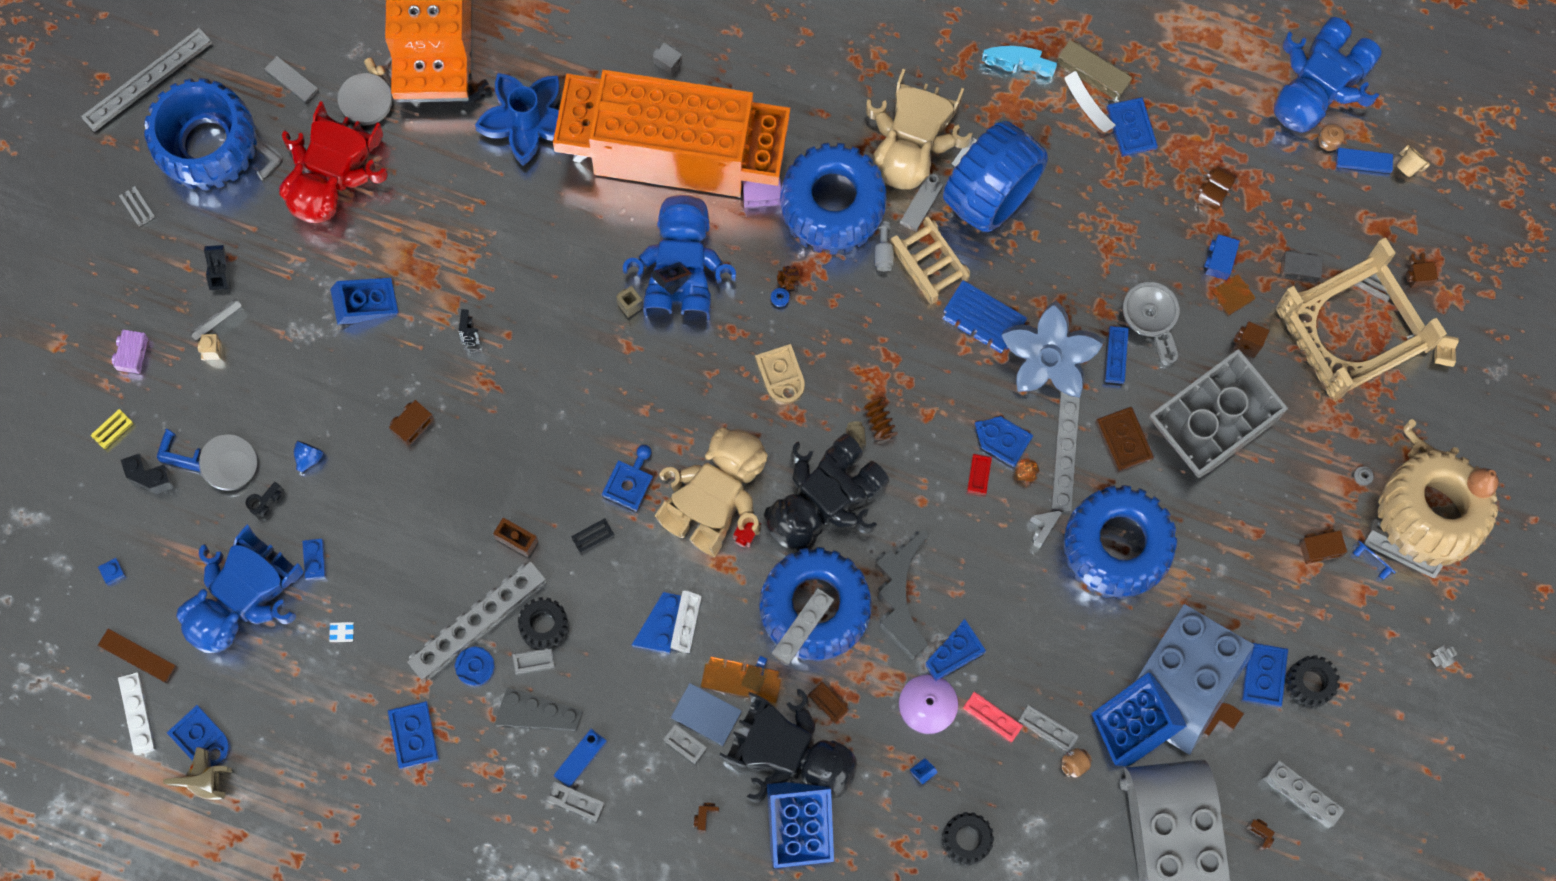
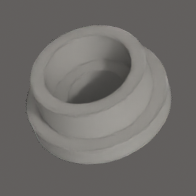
M1359 467L1354 472V479L1359 485L1366 486L1373 481V472L1368 467ZM1361 473H1365L1367 478H1363Z

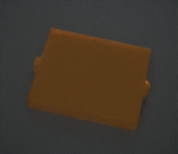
M1239 274L1211 290L1218 301V305L1222 306L1228 316L1256 299L1249 290V285L1244 283Z

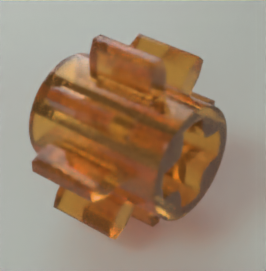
M1024 458L1017 462L1019 467L1015 469V473L1019 480H1025L1027 483L1037 479L1036 474L1039 473V467L1034 460Z

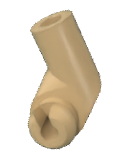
M373 58L364 60L370 74L379 77L385 74L383 66L379 65L376 67Z

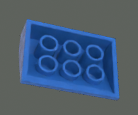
M1151 673L1145 674L1091 713L1116 766L1132 765L1187 727L1179 708Z
M790 782L767 784L770 853L773 867L781 868L834 862L831 787Z

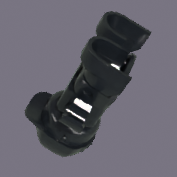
M797 689V695L803 698L800 705L794 706L791 702L786 703L789 710L796 713V725L788 721L766 699L749 692L751 706L743 721L739 720V724L749 728L750 731L747 737L734 731V741L729 753L725 755L720 752L719 754L723 761L732 765L773 773L766 777L765 781L759 778H751L752 783L759 785L761 789L758 794H748L746 797L752 802H760L766 797L767 784L791 783L792 780L798 779L800 773L803 784L831 787V798H839L844 795L855 777L857 758L849 748L834 740H820L814 744L815 722L809 710H806L809 701L805 692Z

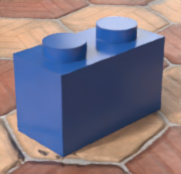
M1219 234L1215 240H1211L1209 246L1211 255L1210 257L1207 256L1204 267L1207 268L1205 274L1227 281L1231 275L1240 241Z

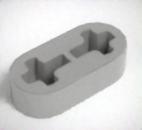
M1168 331L1162 335L1163 338L1167 337L1165 341L1166 346L1163 340L1159 341L1161 335L1154 337V344L1161 362L1164 365L1170 366L1178 359V351L1173 337ZM1167 350L1169 355H1173L1171 360L1168 357L1165 358Z

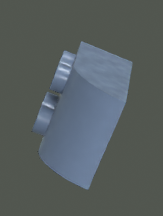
M1185 604L1149 658L1137 680L1145 674L1151 673L1179 708L1187 727L1172 736L1167 742L1191 755L1214 715L1250 660L1254 644Z

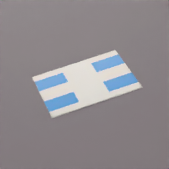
M354 622L330 623L329 642H353Z

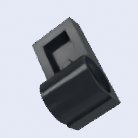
M274 481L262 497L258 494L249 495L245 501L246 507L254 517L260 520L261 517H265L270 512V507L273 503L278 502L282 498L284 489ZM260 501L258 508H252L254 502Z

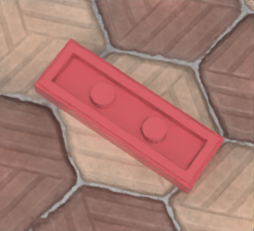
M975 691L963 707L964 710L1011 743L1023 727L1022 724Z

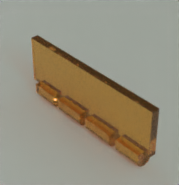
M710 657L709 664H705L701 687L749 697L748 694L751 692L769 702H778L782 679H778L779 671L765 668L763 676L761 675L762 667L746 664L744 672L743 663L730 660L727 661L725 668V659Z

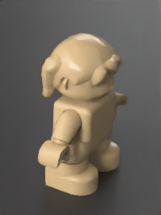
M902 69L895 92L894 121L886 113V100L882 102L881 108L877 109L872 107V100L868 98L866 114L869 118L876 120L880 133L886 137L873 154L874 163L880 168L882 178L891 187L910 190L918 187L930 175L931 152L943 153L954 146L966 148L971 143L973 133H968L966 137H961L958 135L960 127L956 125L953 128L952 135L948 133L939 136L948 126L952 117L956 115L962 101L964 88H961L957 101L941 97L938 93V87H936L935 93L926 91L928 87L926 83L923 90L905 85V69Z
M723 427L715 431L711 438L709 450L705 454L707 460H713L715 467L705 463L703 466L692 465L684 468L680 473L673 467H667L660 472L661 480L667 481L670 477L676 478L671 483L675 493L672 494L671 498L664 501L655 514L658 522L666 530L679 538L685 537L690 529V522L692 520L700 523L699 528L695 530L690 541L698 549L712 557H716L721 550L722 541L726 537V532L730 528L736 510H738L739 516H741L738 520L739 530H743L746 523L752 522L754 523L752 530L755 535H758L761 531V525L753 514V499L744 490L741 483H750L756 475L762 472L768 455L758 437L741 429L730 430ZM682 482H684V484H687L681 489H679L682 486Z

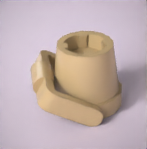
M1407 145L1400 152L1402 158L1398 162L1397 167L1404 174L1411 177L1417 171L1423 172L1430 163L1416 149Z

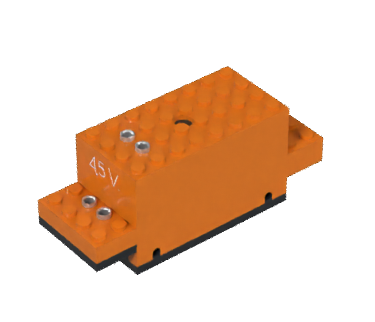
M386 0L385 40L392 58L391 94L394 102L469 101V76H472V0Z

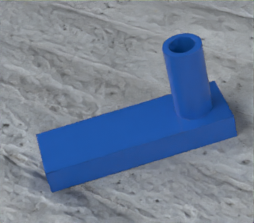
M590 729L553 776L570 788L607 740L593 729Z

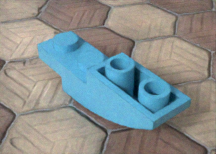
M1000 46L985 49L981 60L988 65L1002 67L1006 71L1016 72L1018 66H1020L1024 70H1032L1045 77H1053L1057 66L1055 62L1040 58L1042 51L1020 46Z

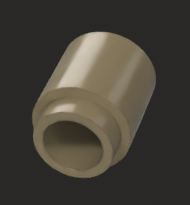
M859 421L849 422L846 434L854 438L861 449L866 446L865 427Z

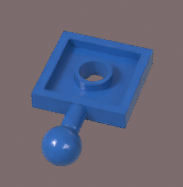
M640 445L637 448L636 453L638 457L633 467L618 460L602 492L603 497L636 512L638 511L653 480L652 475L640 470L644 460L650 458L652 450L648 445ZM624 482H631L633 488L629 491L622 488Z

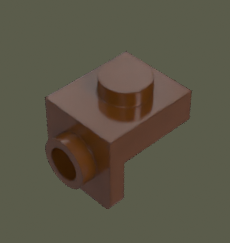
M703 803V806H699L698 815H694V827H698V832L706 833L707 813H719V807H715V803Z
M1253 819L1249 821L1246 828L1263 838L1258 847L1260 851L1266 848L1269 849L1274 842L1273 835L1275 832L1267 827L1268 824L1264 821Z

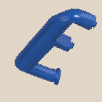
M166 428L157 453V459L165 464L200 472L199 457L201 449L197 448L195 450L193 458L167 452L170 441L176 434Z

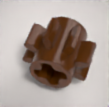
M784 266L783 270L778 271L777 281L781 288L786 287L789 290L794 289V285H799L800 274L796 268Z

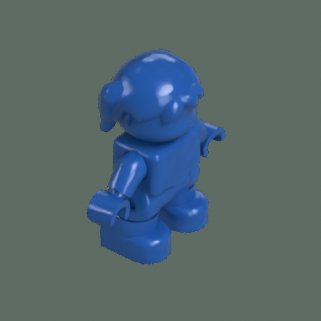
M246 525L235 538L222 570H220L219 566L224 556L222 552H216L215 557L207 558L210 551L206 544L202 545L199 549V557L206 565L204 568V584L216 601L206 598L207 591L201 589L197 595L184 602L177 609L176 617L181 623L183 636L187 642L199 651L219 653L233 644V639L239 630L237 622L239 618L244 622L250 621L255 624L273 621V618H276L282 624L292 623L296 618L295 613L288 612L286 615H280L281 609L285 607L283 599L277 601L273 608L264 605L266 602L277 597L282 592V589L287 588L291 583H295L304 573L303 569L298 563L295 566L292 565L281 552L277 554L271 564L268 563L265 559L274 551L272 545L268 546L253 533L249 525Z

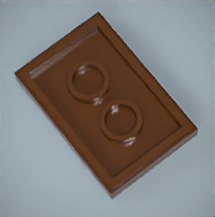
M1132 406L1096 420L1118 472L1154 459Z

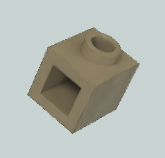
M632 286L622 290L616 296L618 306L628 318L643 308V300Z

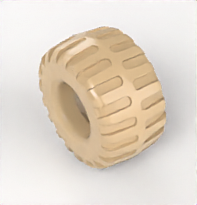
M1440 450L1419 453L1392 473L1380 494L1378 518L1382 519L1380 523L1383 532L1388 533L1387 540L1390 544L1397 545L1400 548L1398 552L1404 556L1410 555L1413 557L1412 561L1421 563L1426 561V564L1429 566H1437L1440 563L1442 566L1460 561L1483 544L1496 523L1495 518L1498 515V506L1495 505L1497 501L1496 492L1489 498H1479L1470 492L1467 486V479L1472 472L1480 468L1470 465V460L1463 456L1457 458L1455 453L1449 451L1441 454ZM1425 487L1437 489L1449 497L1458 508L1461 518L1446 519L1435 514L1425 500Z

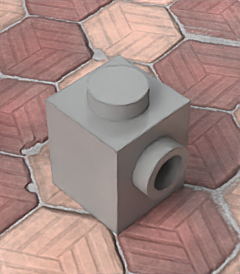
M663 43L653 53L654 65L671 76L682 63V54L672 45Z

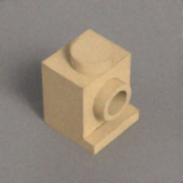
M217 334L201 335V340L198 341V352L201 353V360L221 359V340Z

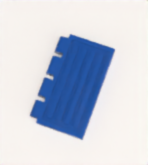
M964 280L943 311L945 313L943 320L955 326L957 321L960 322L957 327L968 335L975 331L974 338L985 345L991 340L990 348L999 353H1002L1004 349H1009L1002 337L1003 330L1015 325H1024L1027 321V317Z

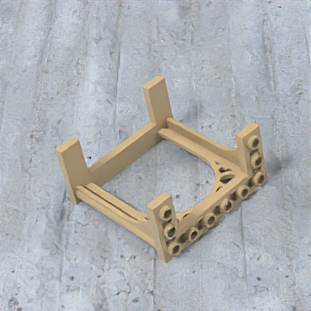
M1386 237L1377 243L1366 260L1317 286L1299 293L1294 286L1288 288L1276 306L1278 315L1286 321L1288 331L1294 334L1298 347L1307 355V362L1315 368L1317 378L1320 382L1324 383L1328 396L1333 398L1335 402L1340 400L1346 392L1419 353L1432 351L1447 334L1437 318L1431 320L1426 326L1424 325L1387 267L1396 253ZM1376 274L1415 337L1365 362L1341 360L1328 352L1318 337L1316 329L1318 312L1321 306L1332 296ZM1314 306L1315 311L1312 312L1310 307ZM1307 314L1312 318V321L1308 323L1302 322L1299 319V315ZM1305 327H1310L1312 333H1308V330ZM1325 358H1329V359H1330V361H1331V364H1330V365H1328L1327 360L1325 361ZM1335 364H1340L1342 368H1340L1336 371L1335 374H1333V366ZM1347 367L1353 369V371H1349L1350 374L1347 372Z

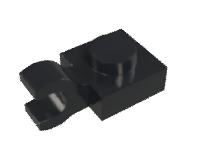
M484 79L476 85L470 84L469 101L462 102L466 105L475 102L476 99L481 97L480 94H491L492 90L490 87L484 89L485 86L489 85L488 81Z

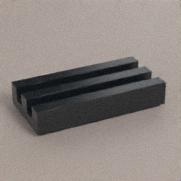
M606 518L571 536L580 554L614 537L615 534ZM603 525L605 526V527L601 528L600 530H598V531H596V532L590 534L589 536H587V537H585V538H583V539H581V540H579V541L577 540V539L583 537L584 535H586V534H588V533L594 531L595 529H597V528H599V527H601V526H603ZM608 531V534L581 548L580 545Z

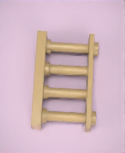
M927 216L924 220L923 225L925 227L904 240H900L896 235L891 238L890 244L893 245L894 253L929 303L933 304L938 300V293L941 289L959 278L968 282L970 271L966 265L961 264L942 237L934 220L931 221ZM930 233L935 242L915 255L910 254L907 246ZM939 248L946 256L925 270L920 269L918 266L919 260ZM951 263L956 272L937 284H931L928 276Z

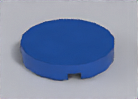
M476 646L463 650L455 662L457 676L463 683L470 686H480L488 682L495 669L494 659L491 654L484 648Z

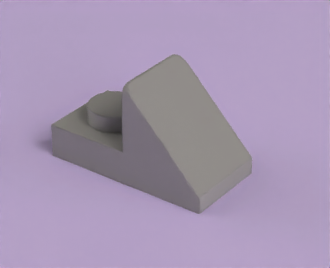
M1054 511L1031 517L1030 521L1040 527L1033 536L1036 539L1033 544L1040 549L1062 512Z

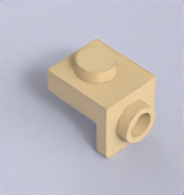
M1445 335L1434 348L1436 364L1454 367L1456 363L1455 348L1459 342L1458 338Z

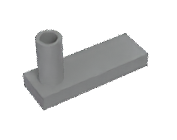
M930 174L924 180L901 219L900 224L915 232L919 229L943 188V184L938 182L936 174Z

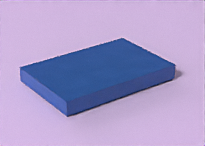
M1143 97L1107 105L1109 118L1116 125L1113 127L1121 157L1157 149L1158 145Z
M1252 643L1254 648L1251 658L1245 666L1241 701L1282 707L1288 649Z
M427 701L387 710L399 769L439 760Z

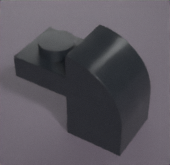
M224 245L205 246L206 278L209 290L229 289L230 264Z

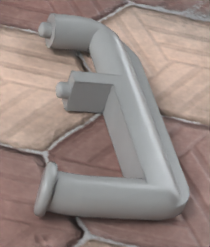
M257 136V145H254V148L271 160L261 171L256 172L261 181H263L282 162V155Z

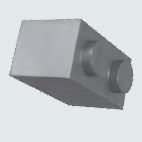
M1295 250L1286 251L1281 258L1280 279L1317 284L1322 275L1323 257L1315 253L1302 254Z

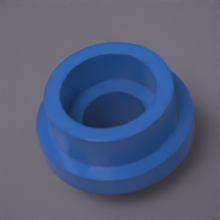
M783 288L773 290L771 293L772 303L778 307L785 306L789 302L788 291ZM781 294L784 297L782 299H778L777 295Z

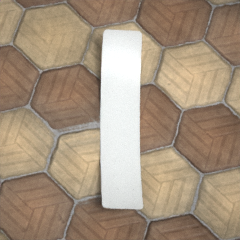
M1076 71L1065 77V81L1073 96L1099 129L1106 132L1116 126L1091 98Z

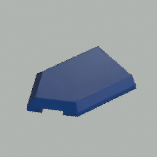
M1001 416L974 422L981 448L1013 467L1016 466L1034 436Z

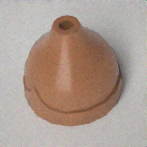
M1480 468L1469 475L1467 486L1476 497L1489 498L1496 492L1499 486V479L1494 470Z

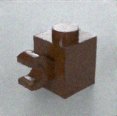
M1424 252L1419 255L1420 260L1415 258L1414 253L1409 257L1412 266L1406 272L1407 282H1410V288L1433 286L1438 280L1435 262L1425 263L1426 257Z

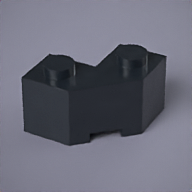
M140 454L121 459L125 477L132 484L154 494L174 488L170 472L164 464L148 470L146 461Z

